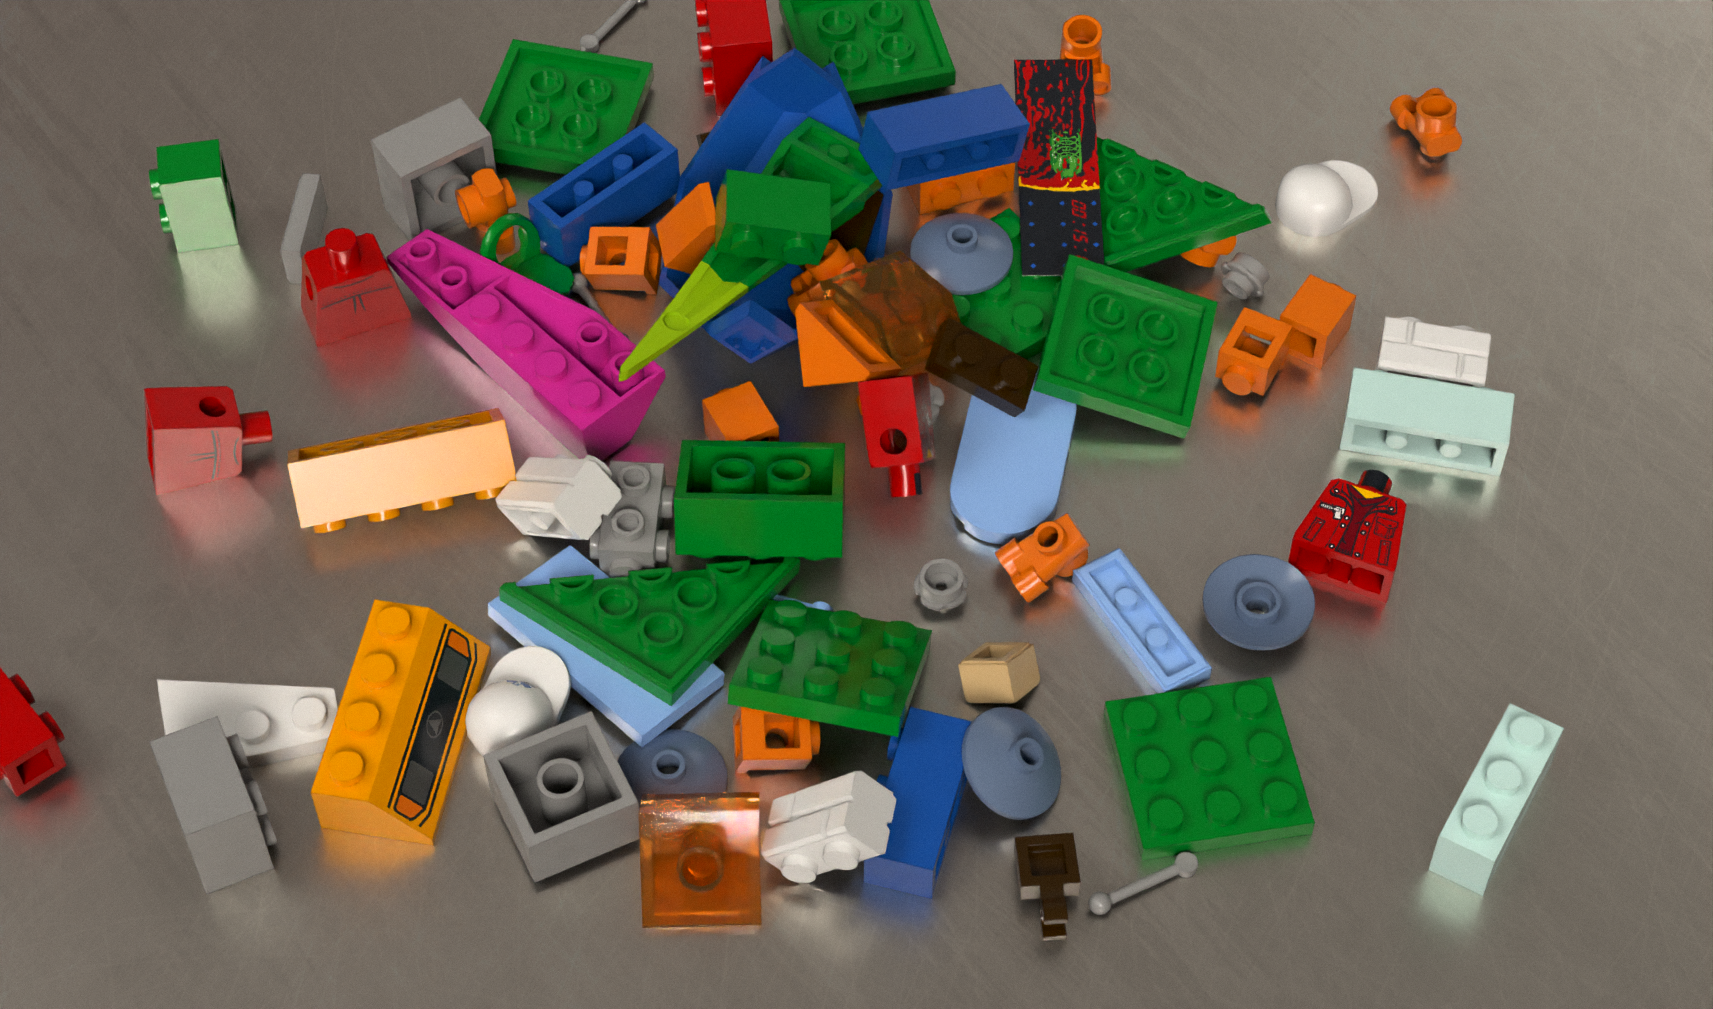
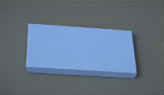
M569 545L517 582L516 585L520 587L550 584L549 578L594 574V580L610 577ZM499 596L488 603V616L524 647H543L557 654L569 671L571 687L640 747H644L724 685V672L712 663L689 689L670 706L500 601Z

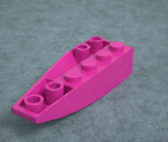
M428 229L386 257L391 268L472 359L578 459H584L587 455H591L603 461L633 438L666 377L665 370L655 361H652L627 380L619 382L620 367L636 348V345L599 313Z

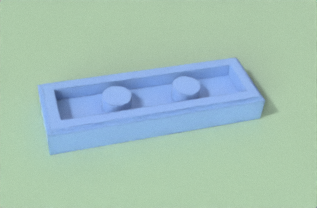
M1120 548L1073 570L1072 582L1156 694L1190 689L1210 679L1212 667Z

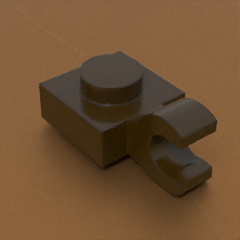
M1061 833L1015 837L1014 854L1020 899L1039 900L1040 926L1043 941L1067 939L1065 923H1068V912L1065 896H1079L1081 886L1074 834Z

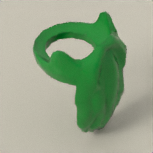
M508 213L498 218L489 227L482 240L481 256L563 296L569 295L574 282V276L570 268L558 263L553 257L540 253L539 234L529 218L519 213ZM514 225L520 226L518 229L521 243L519 251L505 258L500 263L496 257V245L501 234L507 228Z

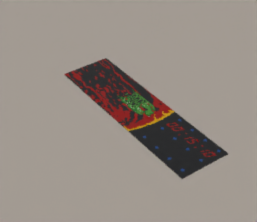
M1092 59L1014 60L1015 104L1030 123L1018 162L1022 276H1062L1069 254L1104 265Z

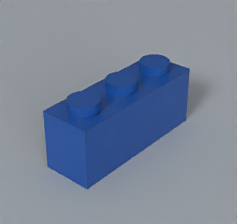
M998 84L868 111L859 151L884 189L888 191L1019 162L1030 123L1003 85Z
M644 122L529 199L530 221L538 231L540 248L553 257L555 261L569 268L580 260L582 246L588 245L590 227H628L677 193L680 179L678 149Z
M910 707L904 728H901L898 737H890L887 760L893 761L889 776L879 774L877 778L878 783L893 792L896 798V805L892 823L887 824L890 833L885 854L864 860V883L929 899L933 898L968 781L962 762V743L965 732L972 721Z

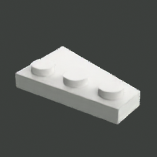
M156 679L165 735L218 716L226 737L238 734L249 763V769L324 752L339 708L334 688Z

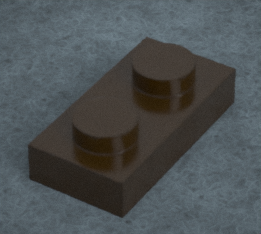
M948 318L938 327L925 370L1012 417H1016L1025 411L1039 366Z

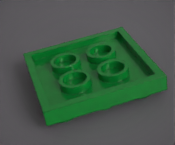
M779 0V11L792 49L796 48L820 68L834 61L852 104L955 85L956 70L929 0Z
M513 39L479 117V121L491 134L495 162L568 174L634 130L654 79L653 63Z
M1010 208L990 218L1007 233L1013 246L1011 269L1007 276L993 288L972 295L947 294L933 289L924 283L915 273L911 263L887 276V290L913 317H922L926 320L928 324L927 332L934 339L939 325L948 318H951L1026 360L1043 351L1061 276H1022L1020 218Z
M1069 254L1062 272L1033 390L1184 439L1191 427L1218 302Z
M769 600L729 684L728 704L898 737L930 651L932 630L917 628L906 621L886 622L864 618L855 612L847 610L833 612L806 607L803 603L795 600Z
M1271 677L1105 701L1103 714L1141 861L1176 856L1181 852H1202L1311 835L1313 833L1315 821Z

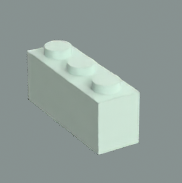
M1354 367L1347 398L1340 449L1500 476L1509 446L1515 394L1496 391L1487 387H1471L1442 382L1432 378L1423 379L1388 373L1383 370H1368Z
M1511 703L1509 704L1439 834L1429 871L1481 896L1484 895L1552 764L1564 730L1563 727Z

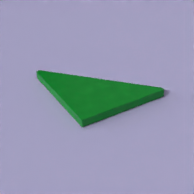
M1097 137L1105 266L1128 272L1272 223L1271 216L1266 208L1258 203L1252 205L1237 198L1235 193L1207 181H1203V183L1186 176L1184 171L1157 159L1149 160L1138 155L1134 149L1111 139Z
M783 557V562L750 565V560L706 564V569L672 572V567L628 571L627 577L595 580L594 574L549 578L550 584L520 587L516 585V582H506L499 588V598L503 603L672 706L762 612L768 601L773 600L798 574L800 559L797 557Z

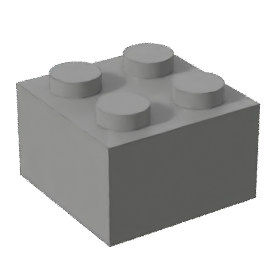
M461 97L371 139L384 208L409 241L426 229L439 234L463 222L464 219L457 205L455 190L471 185L472 175L478 170L491 168L497 175L491 134Z
M592 711L483 755L490 792L534 883L643 838L638 800Z
M216 716L149 741L206 894L274 869L267 847L277 843V839L268 818V811L256 780H253L249 770V763L238 734L226 737L219 718Z

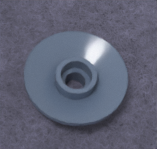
M951 213L930 220L917 231L911 243L910 259L917 276L933 289L952 295H972L993 288L1007 276L1013 262V246L1007 233L992 220L971 213Z
M1249 554L1225 561L1210 574L1203 591V610L1212 628L1230 643L1250 650H1274L1292 644L1307 631L1315 611L1314 593L1305 576L1288 562L1268 555ZM1250 610H1260L1264 614H1256L1251 612Z
M997 707L987 710L970 723L963 738L962 762L968 782L977 797L993 812L1013 820L1031 819L1049 809L1059 793L1061 765L1054 743L1044 728L1031 716L1009 707Z
M664 730L644 747H640L634 741L622 752L617 760L638 800L641 827L649 830L678 832L693 828L706 821L716 812L727 791V768L722 755L708 740L689 731ZM667 767L678 768V770L672 774H663L660 772V770Z

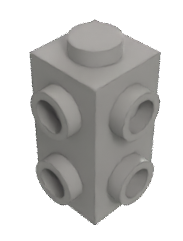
M610 461L609 469L612 472L610 479L621 490L622 498L608 516L602 515L601 526L590 537V559H599L600 570L610 578L627 577L628 571L656 569L659 563H668L670 530H663L664 518H674L675 486L666 485L664 463Z

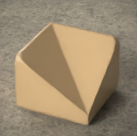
M985 642L958 664L966 701L970 703H1016L1040 682L1034 644H1029V642Z

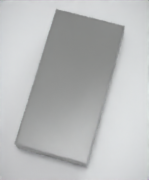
M303 173L302 177L300 176L280 248L287 280L292 284H301L302 256L307 251L317 249L328 207L320 174Z

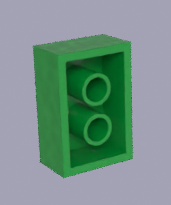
M682 440L674 495L675 554L693 555L698 558H712L715 556H748L753 559L803 557L808 560L842 558L845 506V443Z

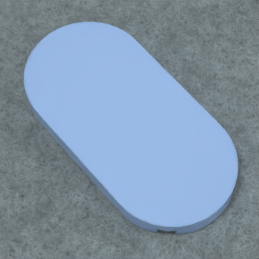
M1032 386L1025 411L1016 417H1012L973 395L971 396L951 478L950 507L955 518L957 515L959 520L964 523V529L972 536L993 544H1006L1013 538L1020 542L1028 537L1029 534L1034 533L1040 524L1053 520L1057 511L1075 427L1076 404L1034 391Z

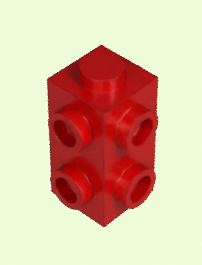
M0 668V781L3 779L14 795L18 797L67 766L58 746L60 742L65 740V737L56 721L47 711L38 715L30 706L35 703V699L22 678L17 673L8 678Z

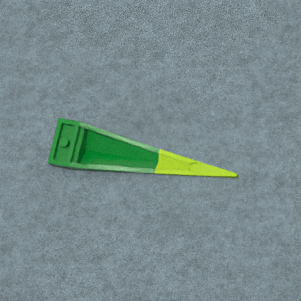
M808 117L781 141L761 173L830 183L831 232L861 212L865 202L882 187V184L860 153L859 143L811 117ZM714 242L677 295L621 365L619 382L627 380L788 263L786 261L759 257L740 258L734 254L715 252Z

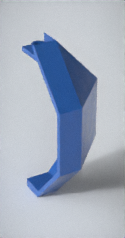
M793 48L773 62L762 56L681 174L674 207L698 184L709 182L716 208V197L727 169L761 174L781 141L808 117L860 144L863 126L834 61L820 68L796 48ZM883 186L879 189L883 194V200L864 254L869 265L867 278L864 280L865 286L860 294L878 302L893 197L892 191H886ZM663 261L659 285L674 298L691 274L667 268L664 266ZM788 263L701 327L712 338L750 364L798 343L796 317L788 306L787 298L794 294L791 287V279L804 271L798 265ZM838 298L833 300L851 318L867 309L857 303L846 304L840 302Z

